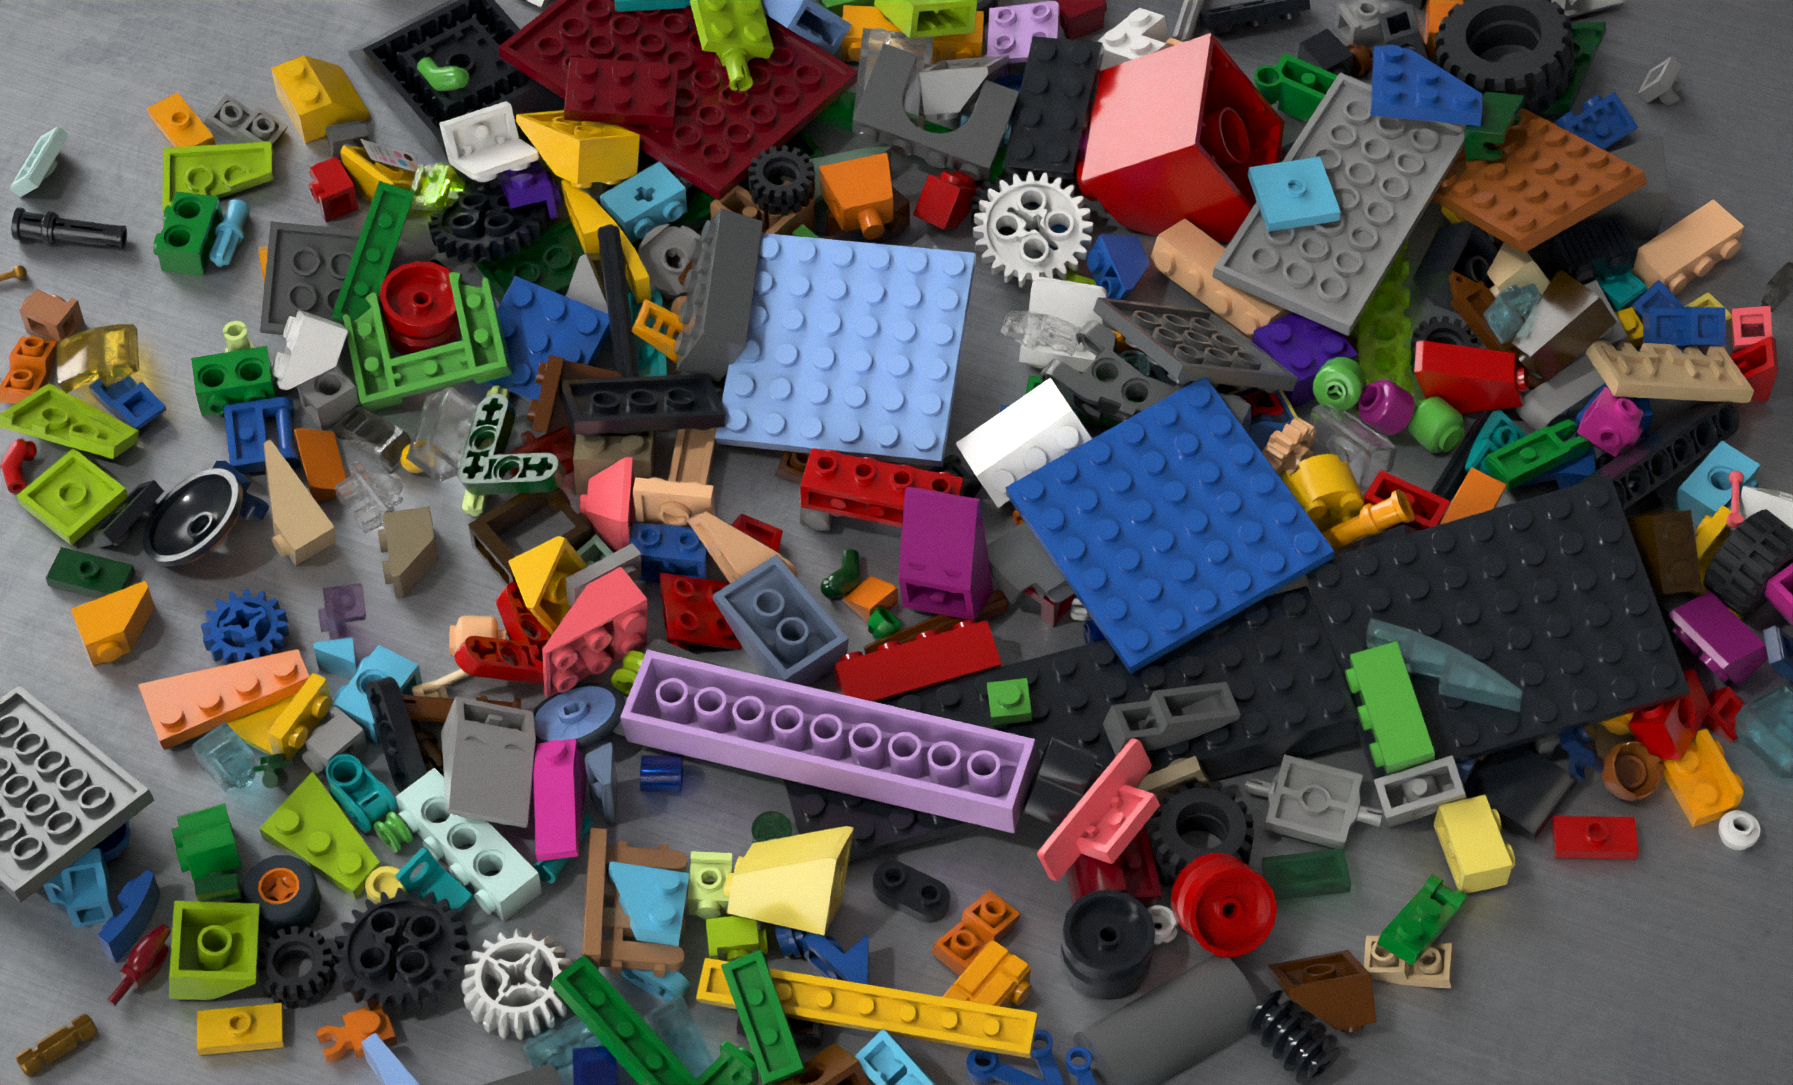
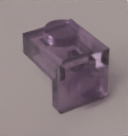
M361 583L323 588L325 608L318 609L321 632H329L330 640L347 638V622L366 619L364 589Z

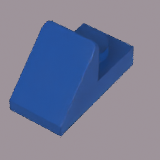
M809 932L802 939L803 958L825 978L868 985V935H865L845 954L840 944L831 936L825 938L823 935Z

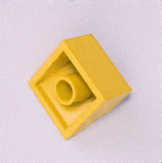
M303 55L271 68L277 97L305 144L326 136L327 126L352 121L362 122L371 118L368 109L341 66Z

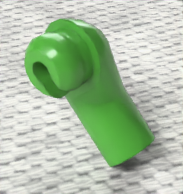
M430 57L423 58L417 65L418 71L437 91L456 90L466 87L469 83V73L463 68L457 66L439 68Z

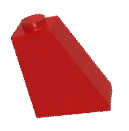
M1429 341L1416 342L1414 372L1425 399L1438 396L1447 401L1461 414L1523 406V391L1529 389V378L1526 368H1520L1515 353Z

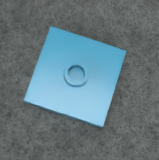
M1321 157L1249 167L1248 178L1267 232L1340 220L1341 211Z

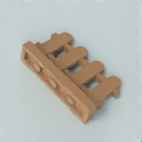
M591 828L587 853L582 956L585 955L598 970L599 967H610V973L621 974V968L654 971L653 977H664L665 972L680 970L683 966L685 954L679 946L623 941V936L635 937L630 927L631 920L628 915L624 914L619 903L620 894L615 883H610L608 876H605V872H609L610 861L685 872L687 866L686 855L677 850H669V844H659L658 849L627 847V841L617 840L616 846L606 845L607 829ZM603 903H613V908L603 907ZM684 918L682 919L680 938L683 936L685 930ZM602 935H612V940L602 939Z

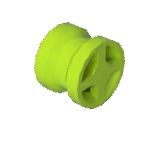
M628 651L622 659V669H617L611 678L613 686L626 697L630 694L645 656L644 653L639 651Z

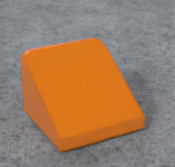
M870 576L843 598V602L867 623L870 615L878 606L889 610L898 603V589L893 584Z

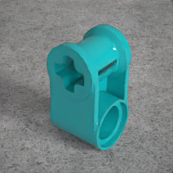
M349 754L338 755L328 763L326 774L330 794L363 833H368L372 829L371 825L386 813H394L399 809L391 791L381 781L377 780L355 756ZM344 777L354 778L349 782H338L340 779Z

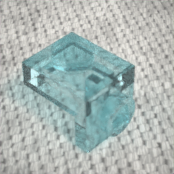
M1534 283L1521 288L1517 285L1506 288L1483 313L1489 327L1494 331L1500 343L1509 342L1524 325L1520 316L1525 315L1542 296Z

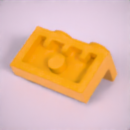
M1707 729L1698 731L1695 741L1690 744L1682 760H1660L1659 763L1666 768L1663 771L1664 778L1693 828L1718 820L1730 811L1738 810L1744 795L1743 782L1737 773L1731 771L1725 760L1719 741L1713 740Z

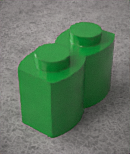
M225 803L177 816L179 827L172 828L171 830L182 873L190 871L194 881V879L205 878L206 875L212 872H226L242 867Z

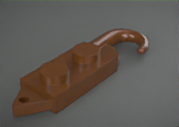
M1452 271L1448 276L1453 300L1450 304L1488 350L1515 353L1516 357L1520 356L1511 343L1520 330L1517 323L1482 281L1476 283ZM1528 374L1529 389L1531 390L1546 382L1543 378H1537Z

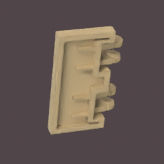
M1596 340L1585 351L1613 396L1749 403L1754 393L1753 388L1724 347L1709 346L1707 354L1704 356L1697 346H1687L1682 353L1676 345L1643 343L1640 351L1637 352L1635 347L1632 346L1633 344L1628 342H1621L1616 350L1610 341Z

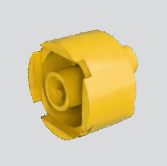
M1322 454L1307 458L1297 463L1300 469L1291 476L1287 470L1280 477L1320 532H1324L1359 515L1364 504V497L1349 463L1346 460L1342 462L1339 456L1335 454Z

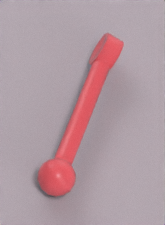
M1732 471L1728 477L1729 482L1732 484L1731 513L1728 515L1726 523L1734 529L1744 521L1742 515L1739 514L1740 484L1744 481V475L1740 471Z

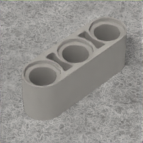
M1585 355L1556 374L1548 382L1546 381L1530 391L1523 398V406L1516 408V413L1535 431L1546 426L1551 427L1567 419L1575 421L1579 412L1605 382L1589 357Z

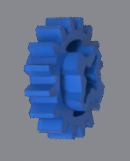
M245 589L243 597L238 598L233 591L229 592L230 601L225 603L217 599L215 600L217 611L206 610L205 612L207 622L201 624L204 636L203 642L206 651L211 652L212 659L215 662L223 658L224 664L228 665L275 654V648L285 649L286 647L284 637L289 636L290 632L285 609H280L276 598L267 601L264 591L258 593L256 597H251L250 590Z

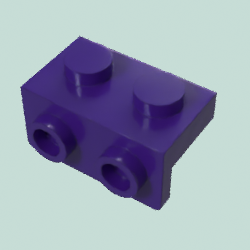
M539 161L530 162L531 166L523 170L512 171L509 169L497 173L499 184L510 208L544 201L549 218H558L555 207L561 205L558 186L556 183L554 184L551 172H544Z

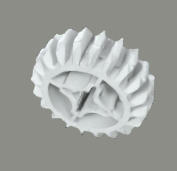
M516 928L513 934L514 938L506 939V936L500 932L497 936L498 943L493 944L484 940V953L472 952V964L465 965L464 976L466 979L462 980L461 987L463 994H465V1007L468 1011L472 1010V1019L476 1024L483 1022L484 1030L488 1034L498 1028L499 1035L503 1039L511 1031H515L516 1037L521 1041L525 1035L524 1031L532 1030V1034L539 1037L541 1033L540 1026L544 1024L553 1030L556 1025L554 1016L565 1018L567 1004L551 986L548 990L542 987L541 981H539V972L545 969L553 980L555 976L569 967L572 961L566 958L565 950L561 945L554 947L553 939L550 936L539 941L538 933L533 930L527 938H524L521 931ZM490 979L494 980L499 988V996L495 1001L485 992Z

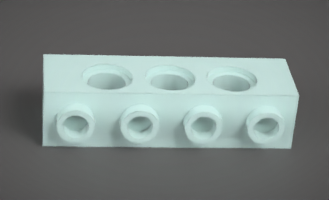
M435 768L396 796L399 808L397 816L405 823L411 834L416 832L423 839V846L430 851L436 861L441 858L449 866L448 870L453 878L463 887L468 885L472 889L477 903L486 913L494 912L505 922L542 893L539 873L488 821L464 818L447 813L444 777ZM439 818L447 819L442 823H433L434 820ZM465 844L473 845L469 849H458L460 846ZM489 871H499V873L494 876L484 875Z

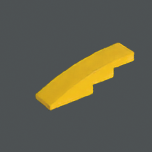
M566 179L562 180L564 205L584 253H600L598 228L609 224L618 226V224L581 188L571 186L570 181ZM620 229L625 275L636 302L639 304L644 302L645 299L651 300L649 275L635 248Z

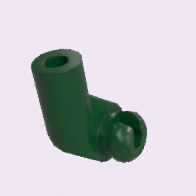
M847 549L840 553V569L831 573L829 578L823 579L820 584L821 592L825 597L829 599L836 596L842 597L859 586L860 565L858 551Z

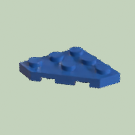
M1374 45L1371 116L1481 125L1482 93L1412 49L1401 48L1397 45Z

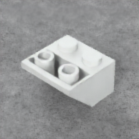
M298 310L296 318L289 316L283 333V337L287 341L284 353L277 352L271 368V373L275 377L274 381L279 388L289 390L336 367L348 330L340 323Z

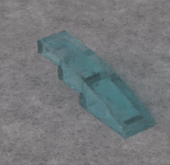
M1370 618L1366 633L1367 647L1374 648L1397 641L1407 671L1440 678L1439 694L1520 712L1522 690L1487 665L1436 639L1411 629Z

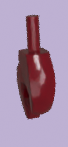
M161 924L142 938L132 949L127 962L119 971L123 981L107 999L109 1004L115 1007L131 986L139 989L155 977L169 951L165 941L171 933L170 927Z

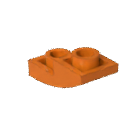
M37 336L20 337L9 355L10 370L0 385V402L17 404L47 384L58 349L57 341L42 339Z
M1471 467L1440 525L1495 509L1507 484Z
M989 889L963 911L961 921L934 943L931 954L960 976L990 940H994L999 944L1020 919L1021 913Z

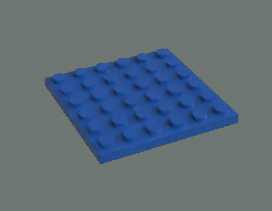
M1206 377L1199 382H1193L1005 487L1007 497L1130 674L1334 558L1333 548Z

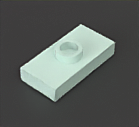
M56 127L42 135L10 186V190L17 196L22 197L38 188L42 180L47 178L56 168L58 162L55 161V158L70 134L61 127Z

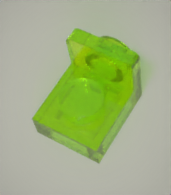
M444 163L418 165L410 191L415 192L411 209L443 210L449 191H463L465 182L450 165Z

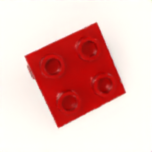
M660 573V595L663 600V617L665 619V629H667L668 643L688 651L691 644L734 650L742 649L740 642L713 600V594L730 583Z

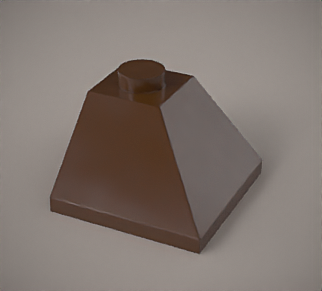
M1349 950L1268 965L1269 974L1290 999L1333 1029L1342 1032H1356L1362 1030L1366 1024L1377 1022L1371 974Z

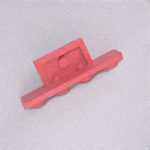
M1134 738L1129 740L1039 849L1037 856L1049 879L1058 882L1080 854L1113 864L1160 806L1155 794L1135 788L1152 766L1140 740Z

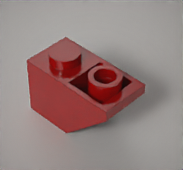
M956 170L955 173L943 171L942 174L928 175L913 216L944 230L957 229L971 211L972 196H975L976 189L980 187L984 190V187L975 184L974 179L960 174L959 170Z

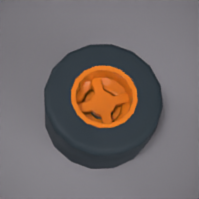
M275 855L261 860L249 870L243 881L244 903L259 904L258 930L270 936L278 937L277 931L283 928L285 935L291 934V926H298L299 931L302 932L305 927L310 926L314 922L320 911L321 895L313 870L303 860L291 855Z

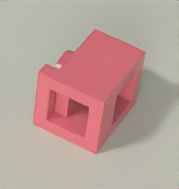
M1770 306L1732 309L1730 324L1732 354L1767 337H1773Z

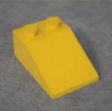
M564 110L516 115L517 124L555 175L570 181V185L573 187L590 188L593 182L618 185L622 183V179H629L637 175L640 135L610 123L564 120Z

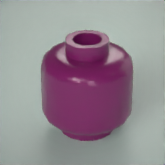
M1381 379L1368 384L1358 401V412L1361 420L1385 435L1397 434L1408 427L1415 411L1413 396L1391 380Z

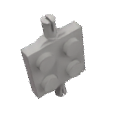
M1285 754L1280 771L1273 778L1272 782L1248 776L1245 793L1248 792L1268 798L1269 811L1264 830L1343 851L1348 832L1355 825L1356 821L1380 827L1384 812L1383 810L1360 805L1359 791L1363 774Z

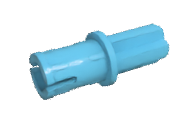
M234 199L229 201L223 221L215 229L217 237L209 257L218 267L231 263L237 244L243 241L244 232L242 230L251 208L242 200Z

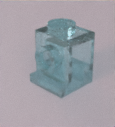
M223 722L192 744L198 766L202 770H206L225 792L234 786L237 789H242L253 781L255 772H253L252 766H257L255 754L226 722Z

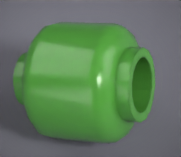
M1336 357L1328 360L1319 369L1313 382V393L1316 400L1324 408L1342 412L1351 409L1359 401L1366 387V376L1362 367L1356 361L1347 357Z
M1435 396L1425 401L1419 400L1415 403L1414 415L1407 430L1409 435L1428 451L1433 453L1451 451L1460 443L1465 433L1463 415L1444 399Z

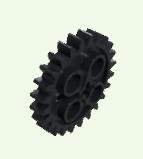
M488 183L485 184L483 190H478L473 186L470 188L471 193L465 194L459 191L457 192V199L446 198V206H436L437 213L430 214L431 222H428L431 240L434 246H437L438 253L446 252L447 258L458 255L459 262L472 257L473 263H476L481 257H486V260L491 262L496 255L506 259L507 252L521 253L520 246L532 247L531 239L537 240L542 238L541 232L547 231L546 223L549 220L544 201L510 208L500 184L496 188H491Z
M398 888L393 899H389L385 892H381V903L375 905L371 900L366 899L367 911L362 913L353 909L351 912L355 922H342L341 927L345 936H336L334 938L338 950L332 952L336 963L334 970L345 993L350 992L356 1004L364 1000L368 1010H373L380 1003L383 1013L387 1015L392 1006L397 1005L401 1015H403L407 1010V1005L414 1003L415 1007L420 1011L423 1007L422 999L428 997L432 1002L437 1003L436 991L441 989L450 993L452 989L448 979L462 978L459 966L467 965L469 962L465 951L470 950L467 938L468 932L457 908L451 910L446 898L438 902L433 891L428 893L424 899H422L419 888H415L410 897H405L402 888ZM427 933H431L430 935H428V936H426V937H422L423 935H425V934H427ZM377 964H381L379 967L370 969ZM421 969L416 973H411L413 970Z

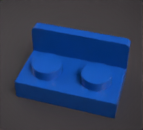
M1615 92L1604 99L1597 94L1581 105L1584 111L1576 116L1572 110L1555 121L1557 126L1603 150L1638 128Z
M633 523L629 545L633 543L641 553V577L638 578L639 581L660 583V573L708 580V551L691 527Z

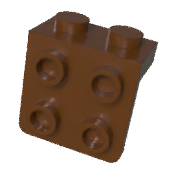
M549 355L547 363L540 361L535 384L542 385L539 400L531 399L526 421L533 422V431L576 441V434L573 435L559 395L560 380L621 378L622 375L618 372Z

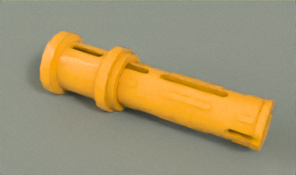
M1398 489L1391 493L1390 498L1375 505L1371 503L1364 505L1359 515L1321 533L1335 552L1366 536L1384 532L1386 529L1402 521L1405 523L1413 521L1414 512L1406 495Z

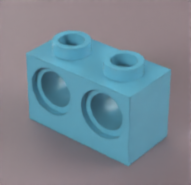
M882 1029L854 1056L860 1061L863 1071L875 1085H937L907 1050L885 1029Z

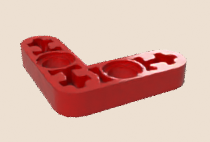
M511 582L496 599V605L509 640L469 636L454 654L455 661L464 672L475 677L544 684L542 649L551 637L546 628L526 607L517 582ZM522 628L529 631L534 638L529 636ZM502 655H504L505 657H507V658L513 663V665H511L510 663H508V662L502 657Z

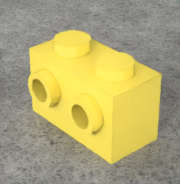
M1486 795L1438 805L1433 826L1457 889L1468 894L1507 885L1511 869L1515 867V857L1509 843L1504 844L1500 834L1501 820L1496 809L1490 808Z

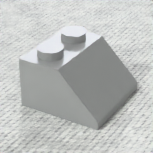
M1009 55L941 60L919 72L924 115L937 114V120H948L959 117L958 113L969 111V106L977 102L985 80L994 83L1009 64Z

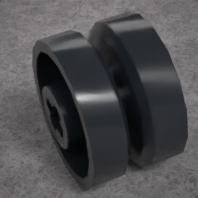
M1110 889L1090 892L1075 901L1065 916L1060 952L1063 972L1073 986L1087 995L1103 999L1123 997L1140 987L1149 974L1155 939L1153 919L1143 903L1128 893Z

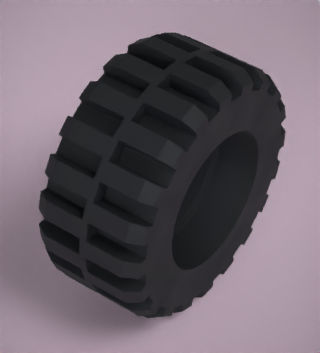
M1463 0V4L1457 3L1448 12V16L1442 19L1438 27L1439 32L1436 35L1435 41L1438 66L1482 93V97L1485 92L1524 95L1525 105L1523 108L1537 115L1540 108L1543 107L1546 110L1556 102V96L1560 98L1568 89V83L1573 78L1575 58L1572 24L1569 17L1565 15L1564 9L1555 1L1552 3L1551 0ZM1501 45H1519L1532 50L1528 55L1510 62H1491L1478 57L1488 49Z

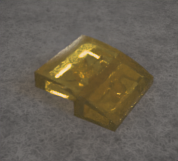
M134 324L97 327L82 331L57 342L58 385L66 394L98 377L106 387H109L140 370L138 329Z

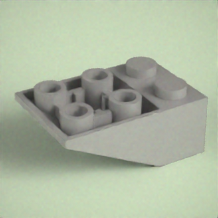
M455 696L441 731L447 813L464 818H474L502 825L526 828L529 817L536 741L533 712Z

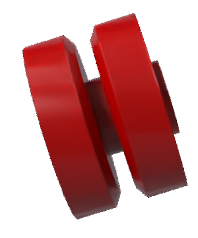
M416 261L399 266L390 272L381 284L380 304L391 346L397 352L408 355L457 342L462 334L448 274L451 271L448 268L433 262Z
M1210 853L1195 858L1181 870L1172 889L1171 907L1177 923L1203 949L1219 957H1238L1252 952L1267 939L1275 925L1277 904L1273 889L1260 874L1252 870L1245 862L1230 854Z

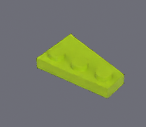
M272 141L163 148V214L166 206H171L176 191L215 196L220 199L274 180V148Z
M50 383L0 414V428L112 459L138 443L139 430Z
M313 771L259 828L261 837L288 855L303 860L315 873L354 899L365 889V883L369 874L381 867L380 861Z

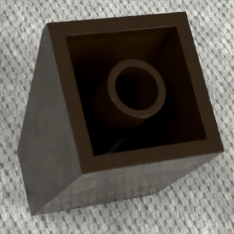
M1659 510L1625 516L1654 595L1702 589L1691 510Z

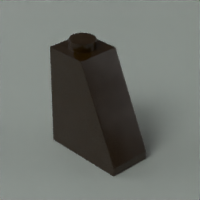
M1560 270L1555 274L1511 343L1520 355L1517 357L1519 365L1522 368H1526L1530 376L1536 373L1548 382L1617 322L1600 296L1563 270Z

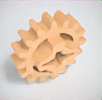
M1294 418L1290 425L1286 424L1282 432L1276 430L1270 436L1267 445L1262 451V454L1279 477L1287 470L1291 476L1300 469L1297 463L1314 455V451L1309 448L1315 443L1313 437L1317 431L1314 430V426L1301 418Z

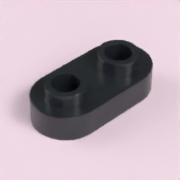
M888 861L881 864L873 874V892L881 902L926 923L940 921L947 915L950 908V892L941 881L898 861ZM890 876L899 877L900 880L897 882H889L887 878ZM931 893L934 894L936 898L933 900H927L923 898V896L925 894Z

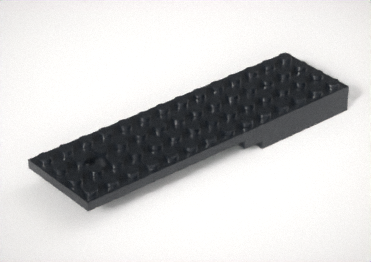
M1308 586L1267 596L1132 674L1129 673L1107 639L954 679L877 702L1035 739L1037 766L1049 736H1056L1099 753L1096 761L1102 764L1099 777L1116 757L1103 726L1111 706L1149 701L1153 691L1227 682L1241 715L1238 720L1193 739L1147 751L1146 754L1152 764L1148 774L1168 767L1174 760L1196 756L1209 780L1212 781L1282 762L1284 754L1297 758L1356 742L1359 716ZM1027 678L1032 721L992 726L987 683ZM783 779L799 835L843 826L854 828L849 862L982 827L973 823ZM1087 785L1083 796L1087 793L1091 786Z

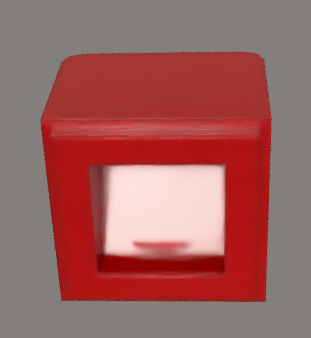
M1728 686L1714 690L1707 696L1712 707L1701 725L1729 743H1732L1751 721L1754 714Z

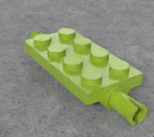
M690 0L702 50L716 52L722 66H725L730 80L729 84L732 90H737L736 82L739 91L750 89L753 85V80L747 65L748 61L755 57L769 59L774 50L761 0Z

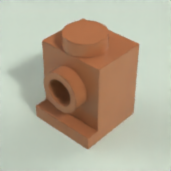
M38 289L32 295L26 297L19 309L27 333L42 339L55 340L58 343V347L62 349L66 347L85 323L77 299L71 298L66 302L56 294L49 295Z

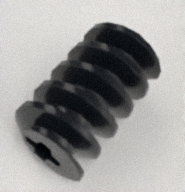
M1277 990L1264 998L1254 1009L1247 1022V1030L1252 1035H1258V1042L1263 1047H1270L1272 1057L1282 1059L1281 1066L1286 1071H1293V1078L1296 1082L1305 1083L1316 1079L1334 1064L1342 1051L1337 1047L1326 1053L1324 1049L1330 1039L1325 1035L1314 1041L1312 1038L1317 1032L1318 1027L1313 1023L1303 1029L1301 1025L1307 1015L1302 1011L1291 1017L1289 1014L1294 1008L1295 1003L1292 1000H1288L1280 1005L1278 1001L1283 991Z

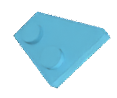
M610 861L608 879L610 883L614 882L620 894L619 903L624 914L628 915L631 920L630 927L636 940L679 946L689 873Z

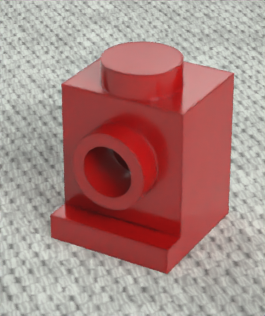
M337 156L310 167L309 173L313 182L309 183V189L314 201L317 204L320 203L325 222L359 209L355 186Z

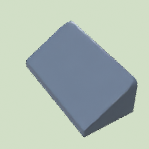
M610 742L586 754L585 763L590 798L606 823L612 826L616 824L618 782L613 744Z

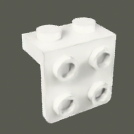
M506 101L439 123L449 164L478 182L493 180L498 176L497 173L509 169L512 171L526 169L531 166L530 162L540 158L537 149L519 139L512 106Z
M1036 277L1031 286L1027 328L1020 348L1019 362L1028 363L1034 368L1044 369L1051 360L1057 359L1082 374L1097 356L1091 353L1082 342L1078 344L1076 334L1090 320L1103 325V319L1093 309L1098 297L1106 298L1107 292L1105 288Z

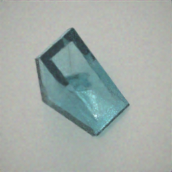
M682 995L673 998L644 1015L646 1024L696 1079L714 1062Z

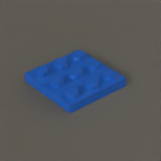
M515 276L497 309L513 375L483 382L482 384L489 387L499 385L501 388L507 389L509 395L528 403L531 402V399L539 400L542 385L535 384L540 361L547 363L549 355L568 361L593 366L610 334L608 314Z

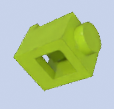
M741 916L706 919L710 959L730 962L760 949L764 954H768L766 929H757L756 920Z

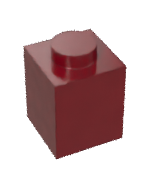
M1051 0L1059 4L1060 25L1067 39L1075 40L1104 28V16L1107 11L1105 0Z

